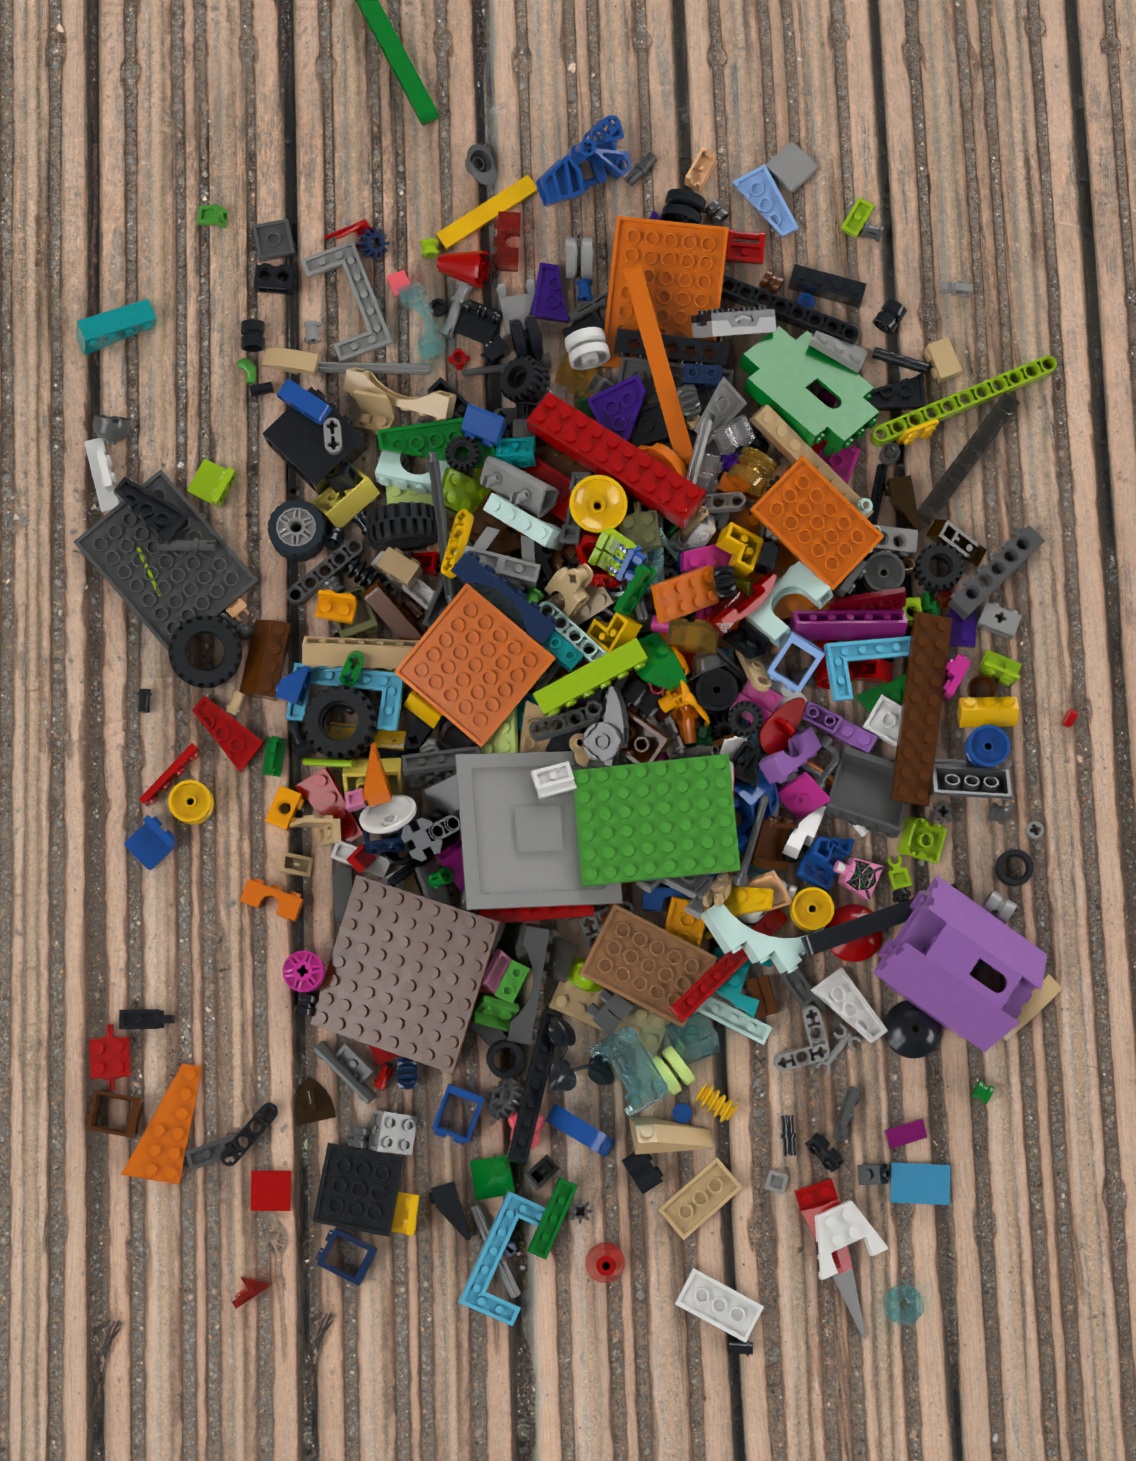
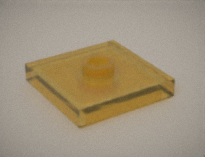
M565 352L552 387L578 397L588 398L590 393L586 389L594 374H598L600 366L588 370L573 369L569 362V353Z

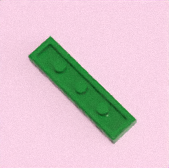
M558 1178L527 1252L545 1260L547 1259L578 1185L563 1178Z

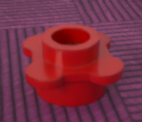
M457 348L452 353V356L448 357V362L456 366L457 370H462L463 366L470 362V356L466 355L462 349Z

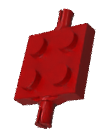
M106 1024V1036L100 1039H89L90 1079L101 1078L107 1080V1092L115 1091V1079L131 1077L130 1037L114 1036V1024Z

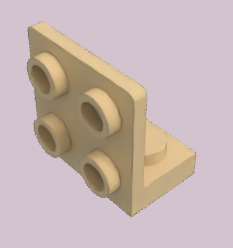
M354 391V397L361 410V414L354 425L355 430L359 428L363 433L377 435V430L395 427L398 419L386 395L367 391Z
M305 815L303 818H296L295 822L290 823V827L318 828L316 838L319 842V847H327L341 842L340 819H333V815H324L321 818H315V815Z

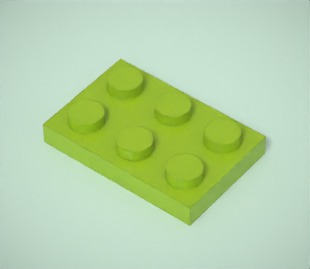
M451 467L445 468L441 481L445 508L456 514L462 509H466L473 514L491 489L485 488L486 486H482L479 481Z

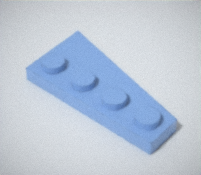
M765 164L732 181V184L782 238L799 230L794 217Z

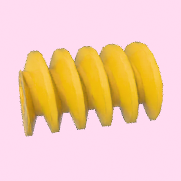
M706 1082L697 1093L694 1103L701 1100L700 1107L703 1108L707 1105V1113L714 1110L713 1117L715 1118L720 1115V1123L725 1120L728 1121L739 1105L736 1104L731 1107L733 1101L730 1099L725 1102L726 1095L719 1097L720 1091L712 1092L714 1086L710 1085L706 1088Z

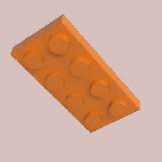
M706 565L650 585L658 623H666L720 602L715 586L713 565Z

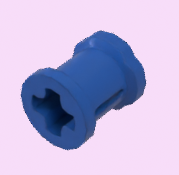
M577 280L576 285L579 290L577 300L580 302L593 300L594 297L591 294L593 280Z

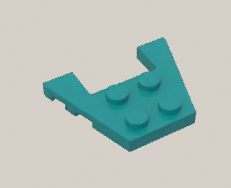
M715 947L713 953L714 956L718 957L716 962L724 955V952L719 947ZM770 958L761 965L771 968L773 962ZM748 959L715 993L722 998H726L733 1003V1006L742 1009L750 1018L754 1019L760 1000L740 994L751 964L750 959Z

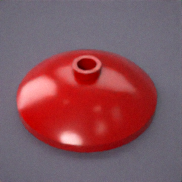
M858 904L844 905L834 911V915L825 926V929L870 914L873 911ZM883 930L831 948L830 951L839 959L847 962L864 961L873 956L879 949L883 938Z

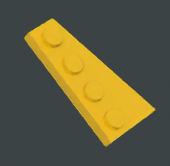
M734 886L723 904L735 917L771 910L774 890Z

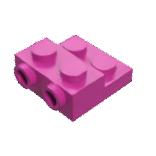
M958 654L954 659L951 658L947 662L945 675L947 682L944 683L942 699L945 702L954 695L971 664L968 658L962 654Z
M748 679L736 697L735 702L730 707V710L741 701H752V703H756L758 707H761L765 722L774 713L784 696L771 687L765 693L763 691L760 692V690L756 691L757 689L752 687L751 681ZM743 711L739 714V720L744 718L749 721L748 725L752 724L753 716L750 712Z

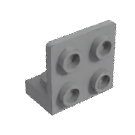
M372 1110L367 1149L411 1156L418 1117Z

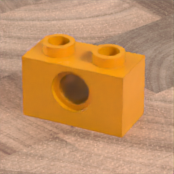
M280 785L265 822L289 831V828H293L290 827V823L296 821L295 814L297 810L300 811L304 804L303 795ZM286 804L290 805V812L287 814H282V806Z

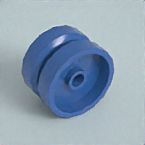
M983 725L976 728L966 738L963 746L965 758L973 767L995 768L1008 757L1010 740L1001 728L994 725Z

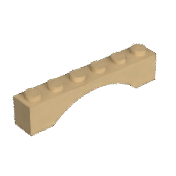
M357 367L346 370L343 391L348 392L352 397H354L353 393L355 390L384 394L388 397L392 407L395 405L400 407V410L407 412L413 410L420 416H434V419L438 421L453 417L457 396L441 390L423 397L404 396L385 387L371 371Z

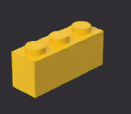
M1017 697L959 698L957 709L959 728L981 727L983 725H994L997 727L1017 726L1019 716Z

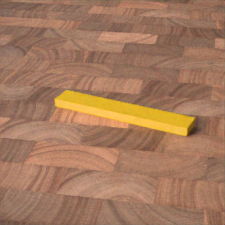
M526 175L436 233L437 238L447 251L537 193L538 190L529 175Z

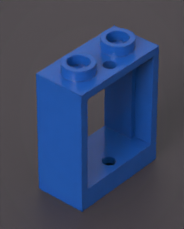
M448 1084L432 1129L435 1130L434 1134L443 1138L449 1135L454 1137V1142L462 1145L465 1142L469 1143L485 1097ZM450 1094L478 1104L466 1136L439 1126Z

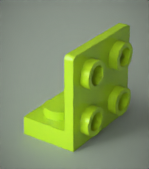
M204 459L187 491L221 508L238 475L230 467L225 469Z
M986 649L977 671L981 672V675L999 680L998 682L1004 686H1013L1020 679L1018 673L1022 664Z

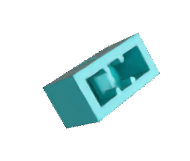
M556 631L542 644L545 649L556 657L555 661L568 672L576 671L585 661L584 654Z

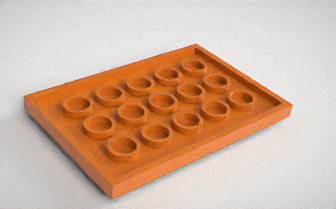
M803 455L749 510L817 578L826 583L832 591L884 538V535Z

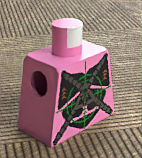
M849 858L846 864L838 860L834 865L833 871L841 874L838 881L841 886L862 900H870L883 866L856 858Z

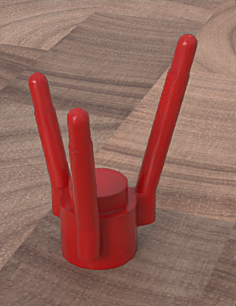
M363 219L353 225L328 234L324 238L329 239L336 236V239H340L353 232L359 238L360 234H364L365 229L370 230L371 227Z

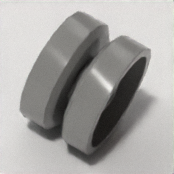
M566 237V279H575L577 277V267L581 268L582 279H592V267H594L592 237H582L580 249H577V239L575 237Z

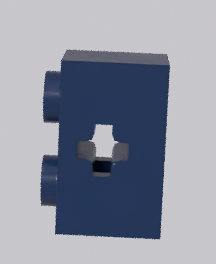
M684 364L683 385L693 384L696 388L716 389L723 377V367L721 365Z

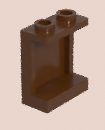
M769 815L767 818H763L750 864L762 869L788 870L790 862L782 859V852L785 848L790 828L798 829L799 825L793 823V819L784 816L781 819Z

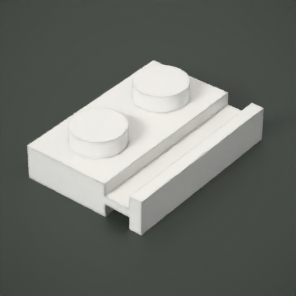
M569 761L531 771L539 799L577 789Z

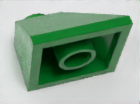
M508 1154L469 1161L476 1201L504 1196L507 1194V1191L515 1193L510 1161L506 1160Z

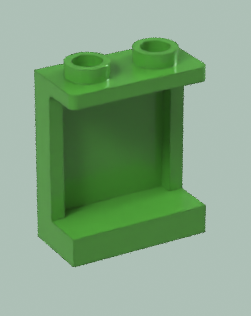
M512 960L494 995L495 998L511 1004L515 1003L530 972L529 968Z

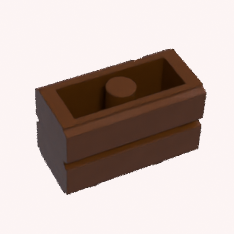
M769 975L745 981V985H743L744 995L760 1000L754 1016L755 1019L779 1013Z

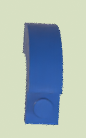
M554 1104L545 1119L549 1124L606 1157L615 1142L611 1137L557 1104Z

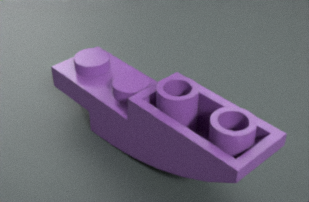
M811 701L808 702L802 716L804 721L851 748L854 747L870 754L878 740V736L844 720L843 717Z

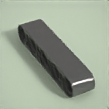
M358 538L349 539L292 585L287 591V598L293 606L303 605L318 590L322 589V584L333 576H338L353 559L361 557L364 554V546L361 540ZM353 545L360 546V549L357 552H352L350 550V548ZM342 556L345 558L342 564L335 562L338 557ZM325 568L331 570L327 576L321 575V571ZM310 580L316 582L312 588L306 587L307 582ZM299 592L301 597L298 600H293L291 598L293 593Z

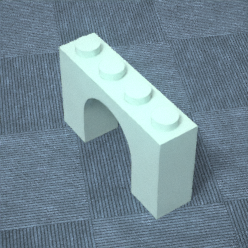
M387 451L381 452L375 471L377 483L384 486H396L402 490H414L420 494H432L429 472L421 475L411 474L401 465L404 454ZM439 461L441 481L445 468L450 467L445 461Z
M491 493L483 508L484 511L544 547L562 550L565 544L559 543L561 534L559 527L523 511V508L516 504L514 505L513 502L511 503L503 496Z
M800 561L795 565H791L781 578L776 579L765 601L755 611L746 616L747 621L766 635L777 648L783 645L791 633L790 628L774 614L775 606L781 598L789 594H800L821 609L833 597L831 588L817 578Z

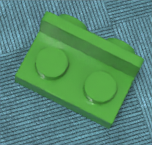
M483 995L475 1004L473 1022L509 1031L510 1020L519 1012V1004H511L501 999Z

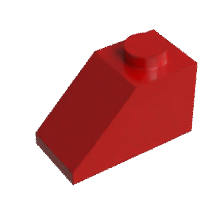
M882 659L849 662L853 672V680L872 683L892 682L894 664Z

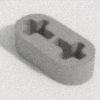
M328 418L323 425L325 448L329 454L337 455L343 448L341 425L338 419ZM330 423H334L337 426L334 428V434H331L330 428H327L330 427ZM335 438V442L339 446L332 450L329 445H332V439Z

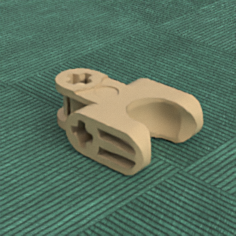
M581 564L577 569L572 568L568 570L567 567H563L553 575L544 590L549 596L556 592L562 594L565 600V607L562 612L568 618L577 615L589 600L590 596L585 589L593 579V571L587 564Z

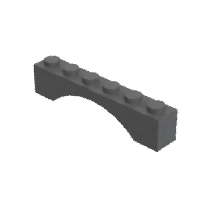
M527 923L523 946L532 964L533 986L526 1003L511 1019L508 1041L531 1045L532 1039L536 1040L538 1028H534L535 1020L539 1021L541 1009H537L538 1001L542 1002L544 990H541L540 987L541 982L546 981L547 971L543 970L544 963H549L550 957L547 945L552 944L553 932H550V926Z

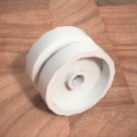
M582 328L572 332L565 338L564 344L566 351L569 353V362L573 369H593L603 365L610 359V351L606 344L605 333L601 328Z

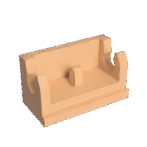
M702 146L685 176L684 185L701 193L718 162L716 160L717 155L715 153L710 155L707 152L708 149Z

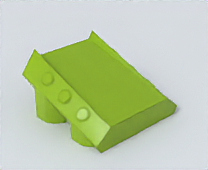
M908 816L903 821L902 833L899 844L896 847L898 853L938 864L947 827L927 822L923 818Z

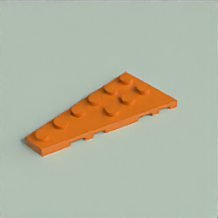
M182 1063L121 1175L180 1185L203 1067Z

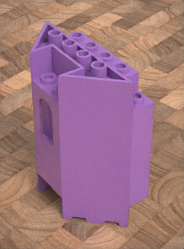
M936 875L926 891H919L909 907L913 909V912L894 940L888 939L877 956L882 959L873 974L885 981L887 987L960 1038L967 1039L983 1052H986L1020 1023L1015 1019L1021 1014V1008L1024 1003L1028 1002L1031 998L1032 990L1034 988L1042 989L1047 954ZM979 958L1005 977L1006 983L1000 992H993L969 975Z

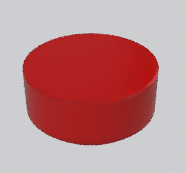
M1070 708L1064 715L1061 725L1070 728L1075 722L1078 712Z

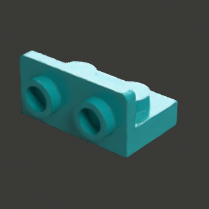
M535 437L501 439L498 447H496L495 458L517 468L535 467Z

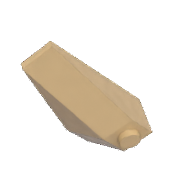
M651 1116L629 1118L635 1155L713 1148L710 1129Z

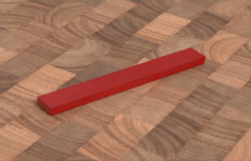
M779 908L768 911L751 929L767 936H772L788 918ZM743 948L734 954L731 951L724 954L668 1008L681 1023L686 1021L749 959Z

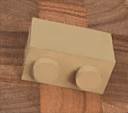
M949 337L927 344L924 357L927 362H930L932 377L937 379L938 384L959 377L962 369Z
M388 547L376 564L380 572L411 590L423 572L420 566L421 563L413 557L410 559L405 557V553L398 548L392 549Z

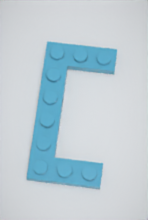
M911 636L824 644L832 701L853 699L847 662L908 657Z
M294 663L293 672L307 665ZM327 666L310 667L314 670L303 706L288 703L286 719L302 722L303 716H306L304 709L306 705L309 706L312 685H334L335 687L342 685L339 678L343 668H328ZM361 669L356 683L351 687L359 690L382 692L377 729L397 732L405 682L393 672ZM349 671L348 675L346 676L347 681L352 679V671Z
M507 1191L458 1300L460 1304L513 1326L521 1307L486 1292L518 1219L520 1218L538 1226L546 1207Z

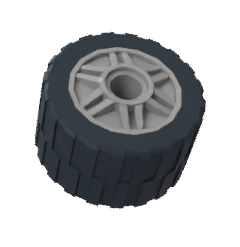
M295 499L283 502V504L275 508V511L270 515L267 528L269 538L275 550L282 557L290 561H308L316 557L323 550V540L327 536V526L319 509L310 502Z

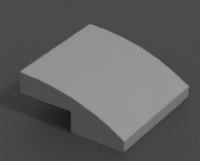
M790 142L765 164L768 171L778 178L779 184L791 193L818 170V166L793 142Z

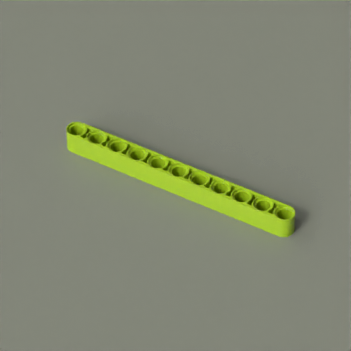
M1049 355L1041 357L878 425L870 435V442L876 447L884 446L887 443L898 440L903 431L935 419L941 422L1044 379L1055 370L1057 361ZM1043 364H1047L1050 369L1044 368ZM1026 371H1031L1033 376H1029ZM1010 377L1014 378L1017 383H1013ZM993 384L998 385L1000 390H996ZM977 391L982 392L984 397L978 396ZM960 398H964L967 404H963ZM943 405L949 406L951 411L945 410ZM926 412H931L934 418L928 417ZM910 419L916 420L917 425L911 424ZM893 426L899 427L901 432H896ZM876 433H881L884 439H879Z

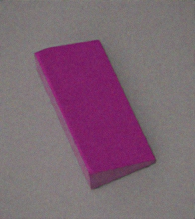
M922 1118L884 1130L890 1149L927 1138Z

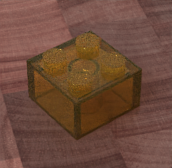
M677 618L676 621H669L666 644L680 652L716 654L719 631L713 628V625L707 624L705 620L695 619L694 622H688L687 619Z

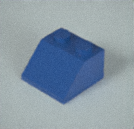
M468 403L461 427L464 436L472 438L473 441L478 439L482 441L483 445L490 448L492 446L498 447L506 429L504 417Z

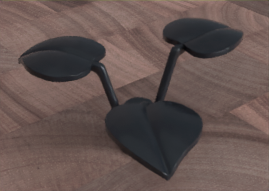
M555 1016L550 1017L548 1025L549 1038L553 1044L558 1047L564 1046V1049L550 1066L549 1090H572L577 1083L574 1072L586 1068L589 1069V1078L596 1084H612L615 1081L611 1065L600 1055L592 1056L589 1059V1064L570 1069V1063L567 1060H562L567 1052L568 1046H573L576 1043L575 1032L572 1026L564 1019Z

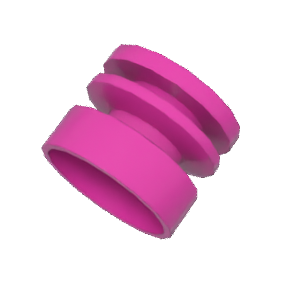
M297 951L291 954L284 962L282 968L283 978L286 984L293 990L301 993H312L322 986L326 974V966L323 960L314 953ZM303 966L308 970V974H304V977L299 973Z

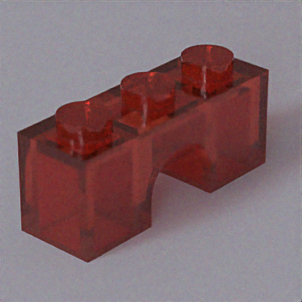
M498 211V218L494 219V229H497V235L493 237V247H496V253L492 255V264L496 265V271L518 272L519 248L509 247L505 242L510 237H520L521 212Z

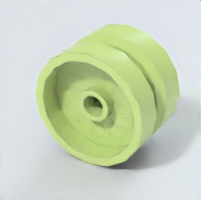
M669 1045L662 1051V1055L667 1061L666 1064L659 1056L653 1057L648 1063L661 1084L675 1096L682 1090L677 1078L687 1086L696 1079L682 1058Z

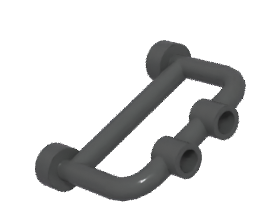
M799 724L796 730L799 732L806 728L812 727L815 735L817 733V729L810 724H808L807 727H804L803 725ZM816 735L822 745L821 749L828 751L832 755L831 762L822 774L807 763L799 768L811 775L813 780L824 790L826 788L824 782L838 765L840 754L831 745L833 740L830 737L824 735L821 738ZM784 749L783 751L789 756V751Z

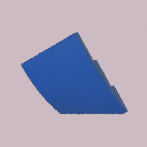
M817 837L803 856L795 876L816 888L830 892L835 875L839 874L833 871L834 865L838 860L844 862L845 857L850 855L855 840L853 838Z

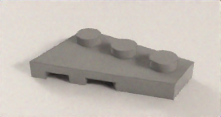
M819 331L814 333L809 343L813 348L856 373L861 369L868 353L866 349Z

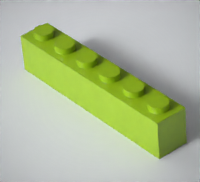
M635 638L533 693V697L544 717L547 715L552 717L560 712V708L564 706L569 708L576 704L577 699L590 697L597 688L604 689L612 684V680L616 678L621 680L628 676L629 671L642 669L646 666L645 663L648 662V657L638 639Z

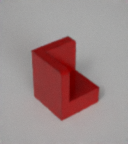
M362 843L346 861L362 875L377 858L374 854H366L365 845Z

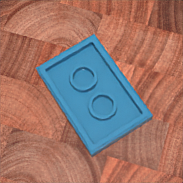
M891 1162L890 1202L950 1205L951 1165Z

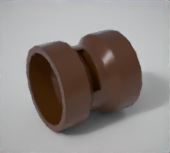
M769 269L759 285L770 289V292L776 295L785 279L781 276L777 277Z

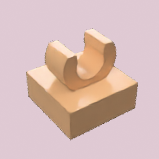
M240 597L225 609L232 618L235 617L238 621H241L239 617L241 611L249 615V611L245 608L247 605Z

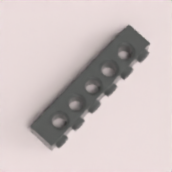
M1030 525L1025 529L1021 527L1013 535L1015 539L1012 542L1007 540L1001 546L1002 551L999 554L995 552L988 559L990 563L987 566L983 564L976 571L978 574L976 577L972 578L970 576L963 583L965 587L961 591L957 589L950 596L952 600L948 605L963 620L1045 542ZM1017 544H1021L1024 550L1019 549ZM1004 556H1008L1011 562L1006 561ZM992 568H995L999 574L993 573ZM979 580L985 582L986 587L981 586ZM966 593L972 594L973 599L968 598Z

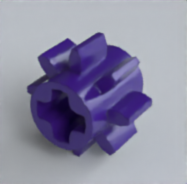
M728 452L722 457L723 462L720 463L722 471L737 475L742 470L741 465L745 463L738 452Z

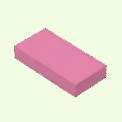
M496 950L485 971L481 984L493 994L496 993L512 961L502 950Z

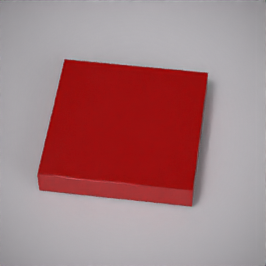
M251 1171L250 1211H291L292 1171Z

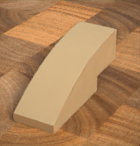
M266 347L261 365L297 375L302 373L315 377L320 358L318 354Z

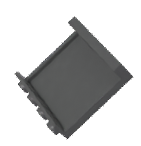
M845 746L841 752L840 761L828 795L830 802L826 803L824 813L828 814L831 818L845 820L851 825H860L869 831L883 833L886 837L897 838L902 831L901 825L907 803L890 800L895 762Z

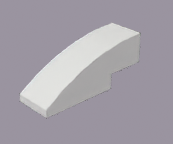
M825 806L813 811L798 824V829H794L782 852L783 854L797 859L803 844L810 847L823 818Z

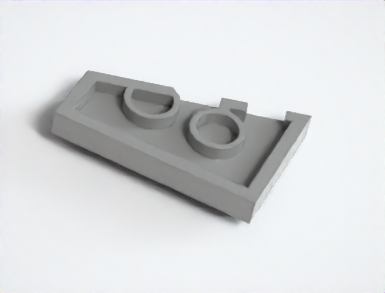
M722 377L694 429L698 434L701 419L708 418L712 420L707 444L747 404L726 378Z

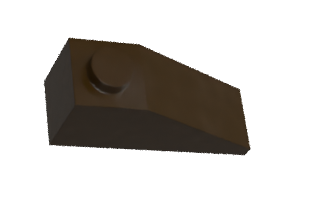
M911 475L889 478L886 485H884L885 496H888L889 502L909 529L918 530L919 534L921 528Z
M934 519L926 534L936 544L942 542L944 546L946 543L950 544L949 548L951 549L955 547L957 549L956 553L962 555L961 558L975 566L980 564L987 551L949 520Z

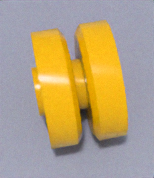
M194 780L181 781L175 785L168 799L169 809L172 814L183 823L189 825L202 824L208 820L213 813L215 805L213 795L209 789ZM194 800V803L192 805L188 804L189 801Z
M809 887L801 890L793 897L792 903L789 905V915L797 928L803 931L814 932L825 927L831 921L834 915V903L826 891L816 887ZM813 906L815 908L813 911L815 912L811 913L809 907Z

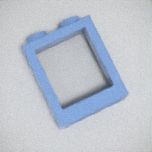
M791 631L768 666V677L775 682L780 680L785 684L784 687L791 692L796 690L800 693L824 657L825 652L794 631ZM791 643L815 657L798 684L775 670Z

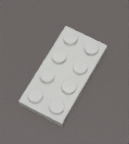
M694 1268L675 1302V1305L745 1343L764 1308L763 1305Z

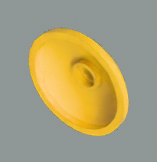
M593 475L584 478L574 487L569 500V508L574 521L581 528L592 533H601L609 527L616 528L622 522L627 511V497L621 485L614 479L604 475ZM599 503L601 508L595 509L594 504Z

